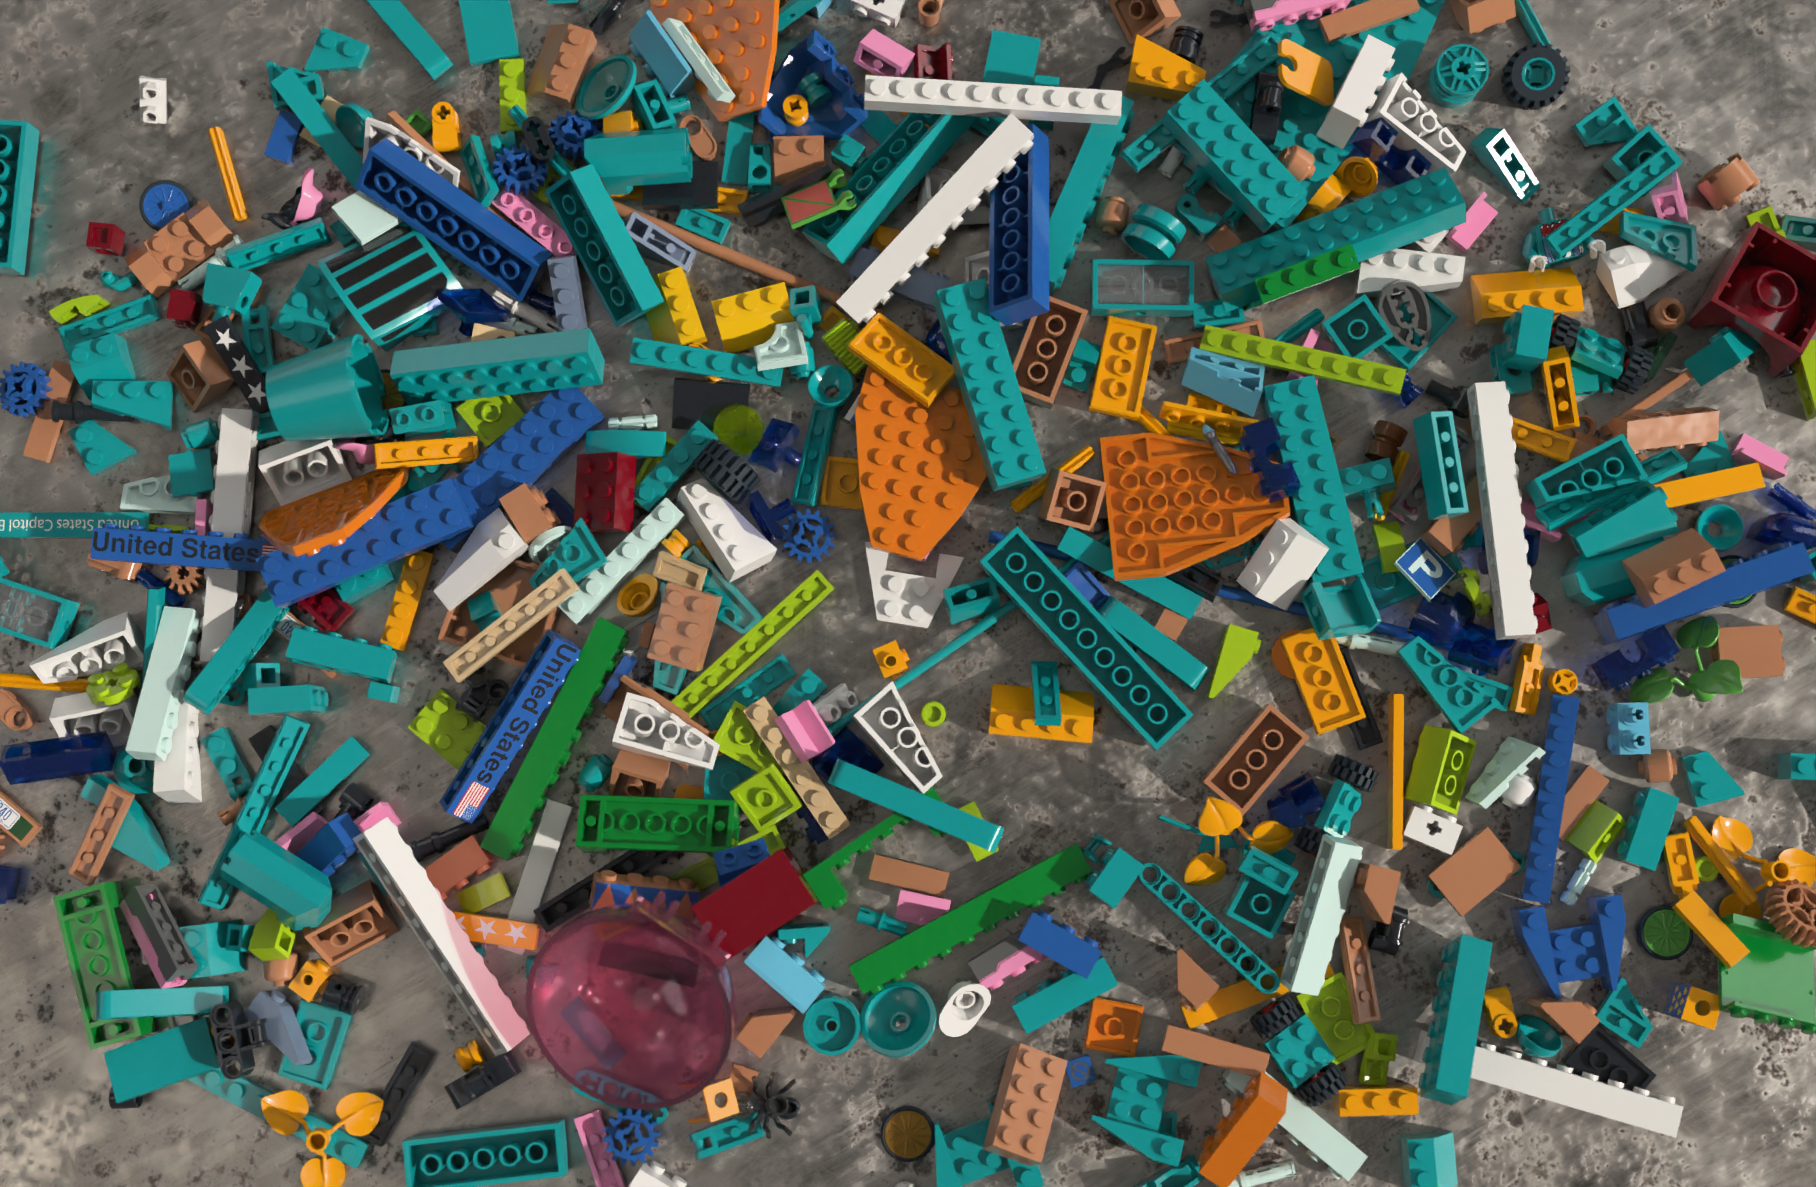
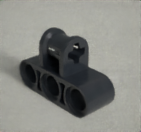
M1259 71L1255 82L1249 129L1263 144L1274 145L1285 86L1281 83L1278 74Z
M237 1001L215 1005L210 1012V1020L221 1072L225 1078L230 1080L251 1074L255 1067L252 1049L271 1044L265 1029L267 1020L263 1018L247 1022L244 1008ZM226 1009L229 1011V1020L225 1016ZM231 1034L234 1036L235 1039L234 1045L230 1041ZM236 1061L240 1063V1071L236 1068Z
M510 1050L489 1060L444 1088L457 1110L521 1073L522 1069Z

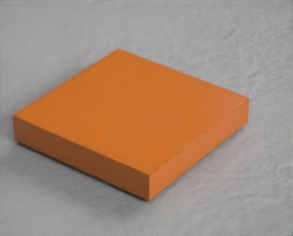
M1100 997L1093 998L1091 1000L1083 1048L1125 1057H1135L1144 1006Z

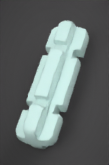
M655 414L646 415V417L638 415L622 417V419H618V417L608 419L609 430H644V427L648 429H656L658 427V419Z
M1582 859L1579 865L1580 869L1575 871L1566 887L1568 890L1562 893L1560 900L1564 904L1574 906L1578 899L1576 896L1582 893L1590 879L1589 874H1593L1597 864L1590 859Z

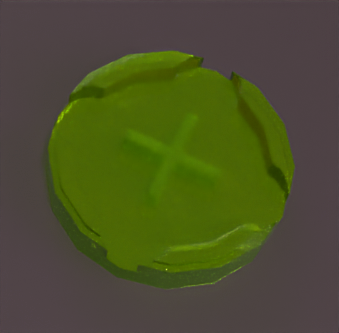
M733 404L719 412L714 422L713 433L719 438V441L736 454L742 455L758 447L763 438L764 424L761 416L755 409L743 404Z

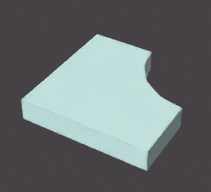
M797 321L775 324V332L772 337L765 343L754 346L758 371L808 364L803 333Z

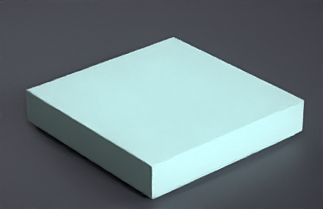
M360 190L331 207L332 212L362 246L403 222V220Z

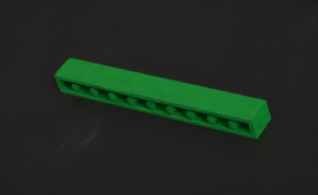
M598 617L579 654L578 661L573 665L480 847L506 861L519 856L524 847V844L521 842L525 834L529 835L535 826L536 821L533 818L537 811H542L548 800L545 795L549 787L553 789L560 776L557 774L560 766H565L571 756L569 749L572 743L578 742L583 733L581 726L584 720H589L594 712L595 706L592 704L607 685L604 681L608 673L613 674L619 662L616 658L620 650L624 652L630 642L628 637L630 631L602 617Z
M1074 843L908 932L903 937H899L849 964L848 967L862 994L869 992L871 996L884 989L883 983L889 980L895 983L907 976L905 972L914 967L917 971L930 964L928 959L935 955L938 958H942L952 952V946L958 943L964 946L975 940L974 934L982 930L986 934L998 927L996 923L1006 918L1008 922L1021 915L1019 910L1026 906L1029 909H1033L1043 903V897L1049 894L1055 897L1066 891L1065 885L1071 882L1077 885L1087 880V874L1092 870L1079 845Z

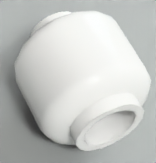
M1526 772L1522 776L1519 773L1509 781V788L1501 795L1503 797L1502 803L1513 809H1516L1517 806L1527 807L1537 791V785L1534 782L1535 778Z

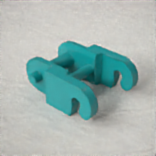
M1091 834L1092 840L1086 848L1082 847L1081 849L1084 851L1083 855L1094 863L1099 864L1097 857L1094 855L1100 844L1111 846L1112 843L1099 834L1095 836Z

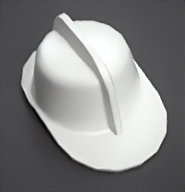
M972 980L955 984L950 989L948 1001L939 1015L938 1024L941 1031L951 1037H958L968 1033L990 1005L991 995L989 990Z

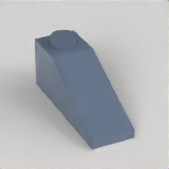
M634 211L623 217L622 220L641 255L673 268L682 266L683 271L687 272L697 250Z
M278 990L260 991L245 1011L246 1020L251 1022L266 1018L265 1029L267 1038L271 1040V1043L296 1065L309 1064L312 1061V1056L294 1010L285 1001V995Z

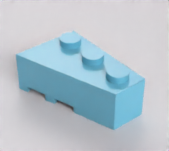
M1191 347L1181 385L1254 417L1262 394L1265 366Z

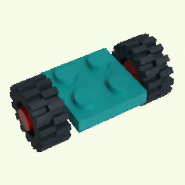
M1558 315L1552 323L1548 349L1564 345L1567 353L1571 349V360L1613 377L1612 384L1614 388L1634 395L1639 390V387L1644 383L1643 380L1648 375V371L1651 369L1650 365L1654 360L1653 353L1632 345L1624 356L1625 346L1618 340L1603 337L1593 329L1580 327L1581 323L1566 315Z
M1335 754L1327 773L1337 779H1335L1314 825L1321 831L1319 833L1302 826L1294 846L1317 857L1323 834L1340 838L1346 836L1351 827L1350 821L1354 813L1361 806L1362 794L1352 787L1371 792L1379 775L1377 771L1354 759Z
M1283 995L1281 998L1279 997L1275 1001L1270 1002L1251 1017L1249 1021L1261 1039L1268 1038L1273 1034L1262 1045L1270 1054V1057L1292 1088H1296L1309 1108L1315 1107L1319 1103L1322 1104L1326 1099L1332 1098V1095H1336L1339 1092L1338 1090L1343 1089L1344 1085L1347 1084V1080L1336 1064L1330 1063L1336 1057L1306 1014L1300 1015V1011L1289 995Z

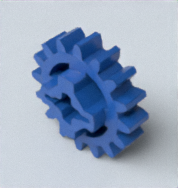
M577 110L573 115L566 111L565 117L558 114L557 121L552 120L551 127H549V136L556 151H563V157L565 158L571 154L574 160L577 159V155H581L585 159L584 139L603 133L602 124H597V119H586Z
M512 145L511 151L503 148V155L497 153L496 161H493L494 178L498 179L499 187L505 185V192L507 193L514 190L515 196H518L520 191H523L526 196H529V190L537 193L538 186H545V179L548 177L547 164L543 165L536 162L531 151L526 150V145H522L521 149H517L516 145Z
M20 362L19 366L11 364V371L3 370L2 372L5 377L4 379L0 378V402L3 403L1 408L15 416L28 417L29 413L37 415L36 408L44 409L43 401H50L51 399L46 395L47 392L52 391V388L46 385L51 379L44 376L45 370L38 368L37 365L32 363Z
M807 508L805 515H802L798 510V517L794 519L789 516L788 519L791 524L783 525V529L787 531V534H782L781 538L788 540L783 547L784 549L791 548L789 556L793 557L797 554V561L799 563L802 562L803 558H807L808 564L812 563V558H816L818 562H821L820 555L824 554L828 557L830 554L827 548L835 547V544L830 541L837 538L835 533H830L835 526L834 524L827 525L829 517L826 515L820 518L819 510L814 515L811 514L809 508ZM807 520L816 521L820 523L821 526H812L808 524ZM799 524V532L792 538L793 530ZM805 526L811 534L816 533L812 536L814 546L807 539L802 540L805 537ZM826 535L825 542L819 549V540ZM796 547H807L811 553L802 552Z
M628 1107L627 1114L618 1110V1119L611 1116L609 1122L612 1126H605L604 1131L609 1133V1135L603 1137V1142H609L610 1144L605 1151L610 1152L613 1150L612 1160L614 1161L618 1157L622 1158L621 1165L630 1160L631 1165L635 1166L637 1159L645 1163V1154L653 1156L655 1153L651 1146L658 1147L659 1142L654 1137L660 1136V1131L653 1129L658 1122L649 1121L650 1112L645 1116L641 1115L642 1108L640 1107L636 1113H633L631 1107ZM632 1119L629 1125L625 1127L618 1126L621 1122ZM641 1122L646 1126L649 1135L643 1132L640 1126ZM635 1126L634 1132L637 1138L628 1147L629 1136L625 1134H629ZM615 1139L620 1140L623 1146L622 1150L617 1146ZM638 1146H645V1148L638 1153H632V1150Z

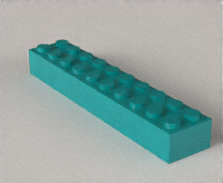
M1446 167L1206 257L1205 262L1208 276L1226 313L1260 300L1254 279L1351 243L1358 263L1465 223L1466 204Z
M1018 526L1011 529L977 562L1150 749L1158 750L1193 716L1192 712Z

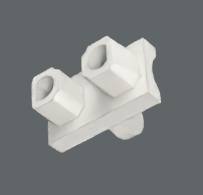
M140 76V121L166 124L167 78Z
M841 683L826 695H820L812 705L827 727L847 711L857 706L858 700L854 692L848 690L846 683Z

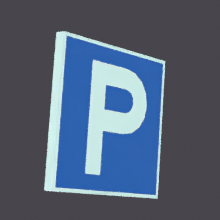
M1421 537L1393 563L1428 601L1456 574Z

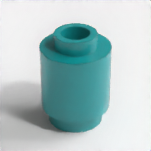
M804 341L808 364L790 366V373L792 376H796L797 380H807L815 371L814 350L811 348L810 342Z
M207 418L187 425L186 429L181 430V436L188 449H198L216 443L220 437L218 421Z
M603 753L600 756L594 754L580 771V777L577 779L578 782L591 792H594L596 788L600 789L611 775L613 760Z

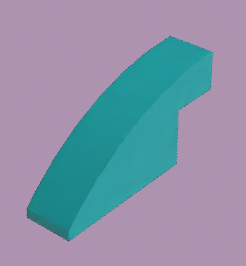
M98 774L88 778L80 796L99 806L108 785L111 783L118 784L106 776ZM133 799L111 847L158 871L169 865L170 858L153 821L138 802Z

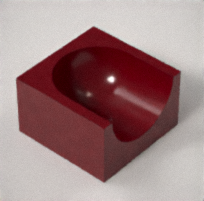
M1756 221L1730 247L1686 325L1693 329L1708 324L1723 325L1749 335L1769 355L1770 365L1766 372L1773 376L1778 375L1804 353L1816 331V255Z
M789 847L776 851L691 907L725 962L819 901L803 877L805 872Z

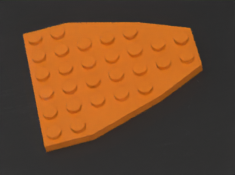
M649 0L652 14L661 26L667 18L683 22L736 95L730 103L715 101L707 93L708 88L694 75L696 83L693 87L719 121L726 122L766 108L777 50L780 0ZM688 63V65L690 66V68L692 69V72H693V71H694L693 67L691 66L690 63Z
M868 365L855 411L859 490L871 549L921 562L959 520L987 478V473L960 389L946 386L927 408Z
M1151 432L1100 438L1104 482L1107 483L1105 496L1114 581L1168 576L1237 547L1272 527L1277 519H1285L1290 516L1284 465L1224 446L1237 469V474L1231 475L1221 463L1210 443Z
M410 467L377 469L345 483L264 512L258 527L264 538L277 550L296 557L303 554L305 556L314 555L321 550V547L329 544L331 547L338 546L344 543L346 538L365 522L373 518L393 495L406 484Z

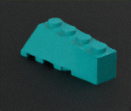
M1622 433L1533 479L1525 485V488L1538 508L1551 501L1649 479Z

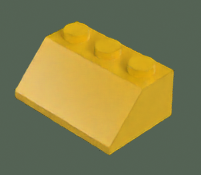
M682 266L654 276L653 280L664 299V302L646 312L654 340L689 346L692 343L707 344L708 340Z
M785 282L711 301L726 353L735 354L754 349V346L763 344L772 337L775 332V324L795 321L790 312V301Z

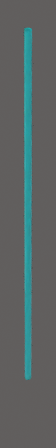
M1266 424L1262 427L1258 438H1246L1234 446L1233 449L1245 452L1270 435L1269 425ZM1106 534L1097 541L1106 546L1110 545V534ZM1071 558L1057 569L1063 573L1077 559ZM1010 600L893 681L897 688L896 690H899L1018 608L1017 605ZM882 689L845 713L835 722L829 724L827 729L831 735L854 720L852 716Z

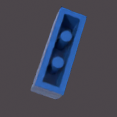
M345 813L329 821L295 856L330 877L335 873L334 869L347 861L346 857H349L359 849L353 838L361 834V831L349 814Z
M1039 910L1038 913L1031 911L1017 939L1087 979L1102 953L1097 948L1099 943L1086 935L1084 939L1074 935L1076 930L1063 922L1061 926L1051 922L1053 917L1042 910Z

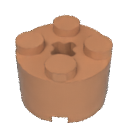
M1740 153L1727 158L1728 164L1724 163L1715 166L1695 185L1717 211L1722 210L1726 206L1728 208L1733 206L1741 199L1740 194L1745 190L1748 192L1760 183L1758 176Z

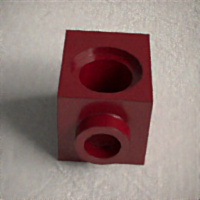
M89 222L86 247L97 254L122 256L125 231L115 224Z
M171 289L166 318L175 323L174 326L177 328L190 329V326H197L201 320L203 297L195 291Z

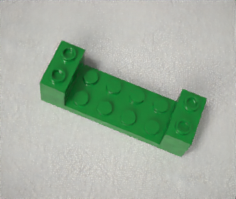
M933 787L923 794L942 802ZM895 812L803 874V877L825 910L830 907L833 911L847 902L845 897L849 894L832 867L835 866L839 870L852 861L849 857L857 851L860 856L873 847L871 841L879 837L882 841L894 833L893 826L899 822L904 826L912 821V818ZM927 825L934 837L939 834L942 838L948 834Z
M580 795L575 846L584 853L610 854V849L707 853L711 858H714L713 853L738 846L741 808L733 800Z
M105 882L53 897L90 1050L157 1031L153 1017L96 1020V992L134 990L114 909L120 908L119 905L124 900L120 882Z

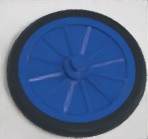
M160 180L150 184L143 191L139 202V209L143 220L156 231L161 230L180 214L187 212L194 206L189 191L181 184L172 180Z

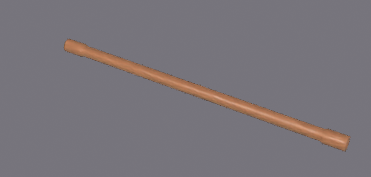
M612 200L620 217H625L634 211L682 242L780 283L785 282V285L792 288L814 285L821 300L840 307L836 302L842 294ZM879 308L875 309L877 313L879 312L882 315L884 314V310Z

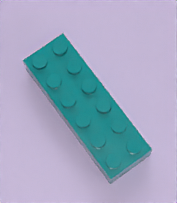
M1204 79L1170 108L1161 120L1162 124L1263 233L1308 192Z
M0 120V274H25L40 132L27 121Z
M593 164L569 172L544 191L615 327H619L642 316L664 302L659 288L649 273L648 267L638 252L636 244L628 233L624 221L617 212Z
M1461 934L1444 946L1441 951L1440 961L1443 962V967L1436 979V986L1439 987L1438 996H1435L1432 1002V1011L1435 1012L1434 1019L1430 1022L1427 1030L1430 1042L1429 1047L1425 1048L1423 1054V1062L1426 1063L1425 1071L1421 1073L1418 1082V1088L1421 1089L1420 1097L1453 1105L1468 1096L1492 942Z
M565 1118L410 1136L402 1141L406 1187H479L564 1177L570 1171Z

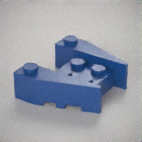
M1609 893L1586 897L1591 923L1548 929L1544 906L1531 905L1510 909L1514 934L1518 942L1521 943L1526 957L1535 969L1548 997L1556 1000L1561 999L1558 983L1601 977L1603 989L1617 991L1626 926V916L1621 894Z

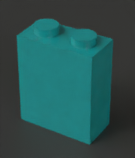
M310 684L248 688L249 715L266 717L285 714L325 713V707L329 703L325 687Z

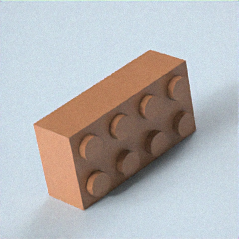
M1049 296V312L1031 318L1013 364L1024 400L1048 409L1052 408L1088 310Z
M1270 703L1266 704L1200 780V783L1218 799L1238 808L1243 816L1309 739V736Z
M1022 1043L1009 1049L982 1149L1027 1166H1034L1042 1162L1067 1060Z

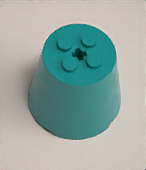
M362 335L348 336L268 368L265 379L266 398L273 421L285 440L304 441L369 437L385 434L389 421V411L383 409L382 398H387L385 384L376 356L369 343L363 344Z

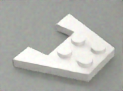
M865 542L877 621L928 629L943 600V589L950 587L965 557L939 553L936 578L887 571L886 566L889 553L871 549L870 542Z

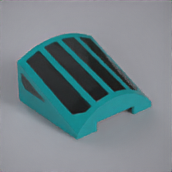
M404 221L363 246L357 242L317 261L321 271L368 336L385 352L390 351L468 294L426 236Z

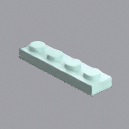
M667 18L662 26L667 31L671 41L678 46L686 62L690 63L693 67L694 75L706 85L709 96L715 101L730 103L736 95L682 21Z

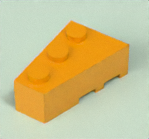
M1136 34L1125 92L1179 101L1203 79L1205 80L1206 70Z

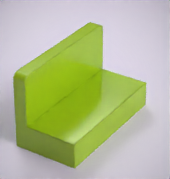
M1595 800L1564 840L1581 850L1587 859L1597 864L1627 823L1617 811Z

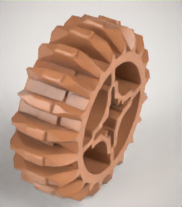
M1788 879L1778 884L1776 883L1764 897L1763 907L1766 909L1764 915L1770 918L1768 924L1774 925L1776 928L1775 932H1780L1783 935V940L1789 939L1792 945L1799 944L1802 948L1816 946L1815 887L1810 888L1806 881L1800 883L1797 879L1792 881Z

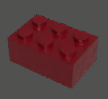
M621 452L577 454L573 528L576 522L582 518L592 534L633 531L636 456Z

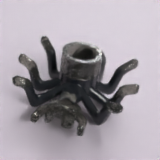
M771 1073L765 1087V1100L758 1090L757 1077L753 1076L752 1090L759 1098V1101L751 1097L748 1092L739 1091V1095L746 1096L737 1100L745 1104L738 1106L739 1111L747 1113L738 1114L737 1118H747L755 1110H758L759 1113L750 1122L749 1132H753L756 1123L765 1113L763 1130L766 1132L767 1139H771V1130L769 1129L770 1118L774 1120L778 1129L785 1131L791 1137L793 1132L787 1126L781 1124L779 1118L789 1120L795 1118L800 1113L801 1106L799 1101L792 1097L783 1096L796 1083V1080L792 1079L776 1095L771 1096V1086L775 1080V1073Z

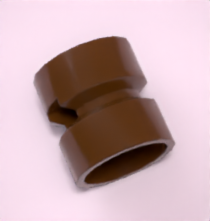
M1378 420L1372 431L1374 439L1368 441L1363 454L1372 461L1389 458L1391 466H1394L1400 453L1396 447H1401L1404 444L1408 432L1399 425Z

